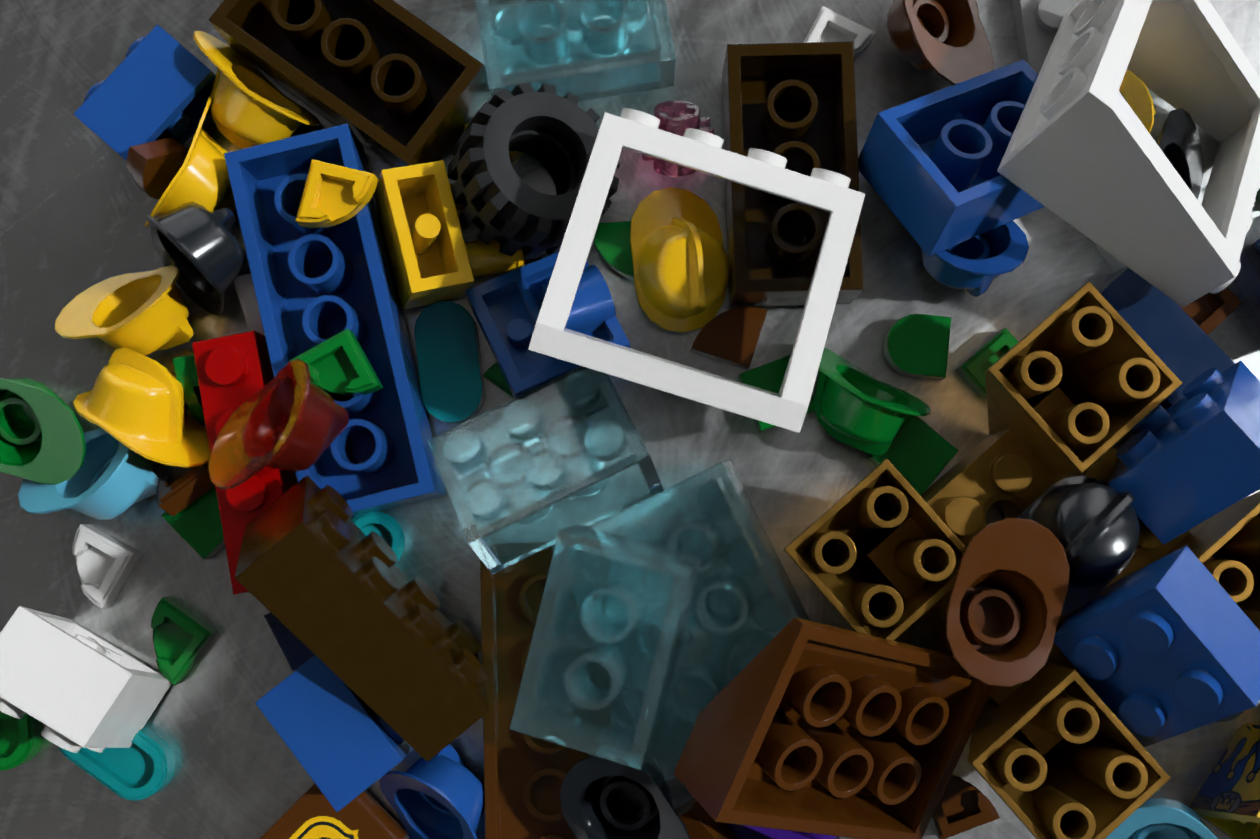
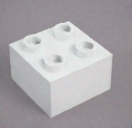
M19 606L0 632V711L18 719H22L26 713L46 725L41 732L45 739L73 753H78L81 747L98 753H102L105 748H130L133 744L131 741L139 730L143 729L172 684L163 674L68 618Z

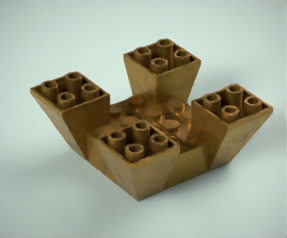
M1087 282L985 371L989 435L930 486L922 496L918 494L888 459H885L783 549L855 632L894 641L914 623L939 652L952 655L946 639V627L944 624L945 604L953 588L961 558L970 540L987 526L986 513L992 504H996L1003 511L1005 518H1017L1046 489L1065 477L1084 475L1102 480L1108 484L1120 460L1116 456L1117 451L1113 448V445L1182 384L1177 376L1090 282ZM1260 492L1243 498L1164 545L1137 516L1140 525L1137 550L1124 570L1108 585L1187 545L1260 631ZM1070 614L1060 615L1056 632ZM1054 642L1045 666L1030 680L1011 687L993 686L972 731L968 762L1036 839H1105L1171 779L1100 699Z

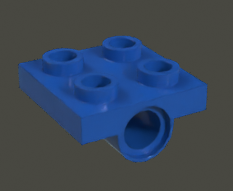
M559 252L465 290L468 303L516 403L593 371V369L528 350ZM586 261L565 328L630 348V342L616 317L614 302L603 275L596 265L592 264L589 266Z

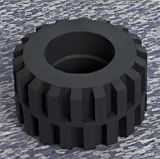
M530 83L517 84L511 93L504 88L495 93L488 103L485 102L456 142L451 152L454 158L448 165L447 173L449 179L456 181L451 187L452 196L455 204L462 203L465 208L459 215L460 219L466 227L474 223L481 230L476 238L484 244L488 245L494 239L501 243L499 252L509 256H513L519 249H522L524 259H537L545 251L548 256L560 251L599 131L596 122L600 116L592 108L587 112L577 105L580 100L579 97L569 91L564 97L556 95V86L544 83L536 92H534ZM509 151L529 154L544 164L554 180L556 195L538 192L525 184L516 174L511 164ZM615 176L613 177L601 216L606 213L612 204L609 198L617 192L620 179Z

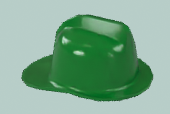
M824 347L818 369L819 376L814 408L818 421L825 431L839 442L874 456H882L887 452L892 441L897 437L911 415L927 416L931 413L930 407L919 398L875 379L848 360Z
M0 378V473L14 475L38 483L56 485L73 478L83 466L86 451L83 429L74 412L55 392L43 383L29 378Z

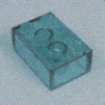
M475 0L491 97L504 88L511 93L517 84L530 83L534 92L543 83L556 86V95L564 97L569 91L580 98L579 102L674 86L676 57L666 0Z
M583 366L427 440L466 540L491 574L503 570L664 491L650 454L609 375Z
M580 524L559 530L510 729L641 770L655 749L703 559Z

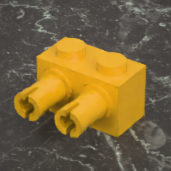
M444 160L381 170L374 198L402 310L431 305L439 301L461 299L466 293L465 290L469 289L473 284V278L513 271L523 267L522 250H518L513 256H509L499 252L501 243L494 239L488 245L480 240L464 241L459 223V215L465 208L462 203H454L451 187L454 183L450 184Z

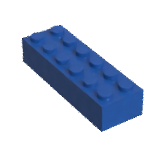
M346 123L224 153L298 482L308 475L320 489H323L326 485L334 488L350 506L353 512L351 518L446 495L427 411L421 397L418 373L374 194L359 213L335 226L307 228L301 227L295 221L312 159L370 173L363 145ZM349 329L357 338L383 388L361 396L333 394L306 380L295 369L290 360L340 332Z

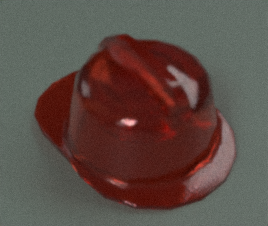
M299 358L289 361L272 381L246 400L231 415L220 431L211 452L208 467L210 481L220 489H233L246 482L263 468L292 472L307 470L317 462L324 450L330 446L348 425L349 414L345 408L335 403L334 399L327 392L310 382V372L307 363Z

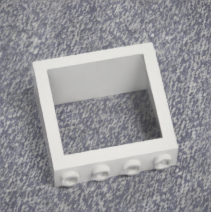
M1079 0L1062 19L997 172L1173 301L1185 307L1209 292L1215 294L1224 290L1236 278L1241 268L1239 259L1245 236L1253 222L1251 213L1257 191L1260 189V77L1209 0ZM1126 70L1135 74L1145 83L1147 88L1175 109L1182 108L1187 111L1196 125L1220 142L1202 204L1196 199L1119 92Z
M622 108L620 117L605 112L528 350L800 433L811 399L865 193L849 189L851 179L834 171L813 168L811 175L807 176L785 169L787 159L770 151L749 148L748 155L743 156L722 149L724 139L706 131L686 128L684 136H679L658 129L660 119L642 111ZM623 148L830 212L797 336L778 394L565 328Z

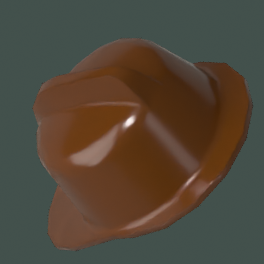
M893 0L887 14V29L891 42L897 51L913 67L927 72L934 70L938 76L952 85L993 71L994 60L992 50L979 17L976 0Z
M1008 517L990 523L970 540L961 558L953 588L945 604L944 624L946 627V639L953 658L964 671L987 685L1011 687L1028 681L1045 666L1050 654L1068 591L1070 571L1064 547L1051 530L1031 519Z

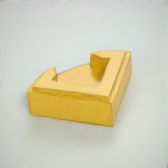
M312 159L295 221L301 227L326 228L343 223L355 216L366 206L377 188L379 179L373 173Z

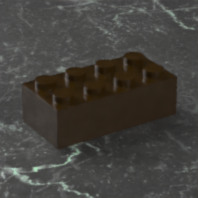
M224 0L209 18V22L232 49L336 125L347 123L361 143L395 167L440 161L462 133L465 124H469L493 92L484 64L394 0Z
M853 41L727 44L722 71L724 150L743 156L748 155L749 148L770 151L787 159L785 169L807 176L811 175L813 168L834 171L851 179L849 189L859 191ZM725 180L727 251L730 266L728 280L729 307L805 305L830 212ZM860 216L836 305L851 304L863 291Z
M306 475L246 524L235 579L428 762L490 711L484 684L489 678L478 657V652L482 649L481 644L464 622L458 619L452 624L438 610L440 602L437 596L421 578L415 576L410 581L394 565L398 562L397 557L381 536L375 532H371L366 536L352 522L350 518L353 516V512L350 506L334 488L326 485L323 489H320Z

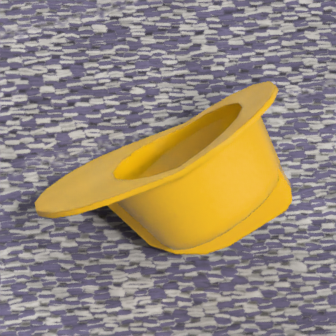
M195 31L193 33V39L200 50L218 67L210 95L212 96L210 109L218 130L230 142L245 149L292 137L302 123L315 127L320 125V121L316 116L285 96L255 66L230 46L203 31Z
M209 96L181 168L150 214L154 219L189 202L198 203L211 213L222 208H229L233 212L236 208L224 153L228 152L202 128L212 96ZM148 220L146 221V223H145V225H144L146 228H148V227L150 226V223H149Z
M669 187L653 191L638 204L631 218L630 226L634 287L639 306L650 321L665 330L684 333L702 328L717 315L725 300L730 273L728 257L724 250L722 232L717 216L704 199L689 190Z
M170 265L153 271L122 274L94 284L77 295L62 309L55 321V331L62 338L67 339L98 337L115 349L127 347L145 356L158 350H166L187 343L193 336V330L187 320L189 316L188 304L175 284L179 278L180 270L178 267Z
M127 347L116 349L111 354L108 364L100 371L93 389L77 395L73 401V407L77 414L89 422L98 425L124 446L146 459L168 466L185 468L201 466L211 460L206 429L187 415L182 383L177 380L176 373L162 366L156 360Z

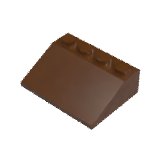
M794 617L699 713L673 774L715 822L857 839H922L994 685H987L968 675L951 654Z

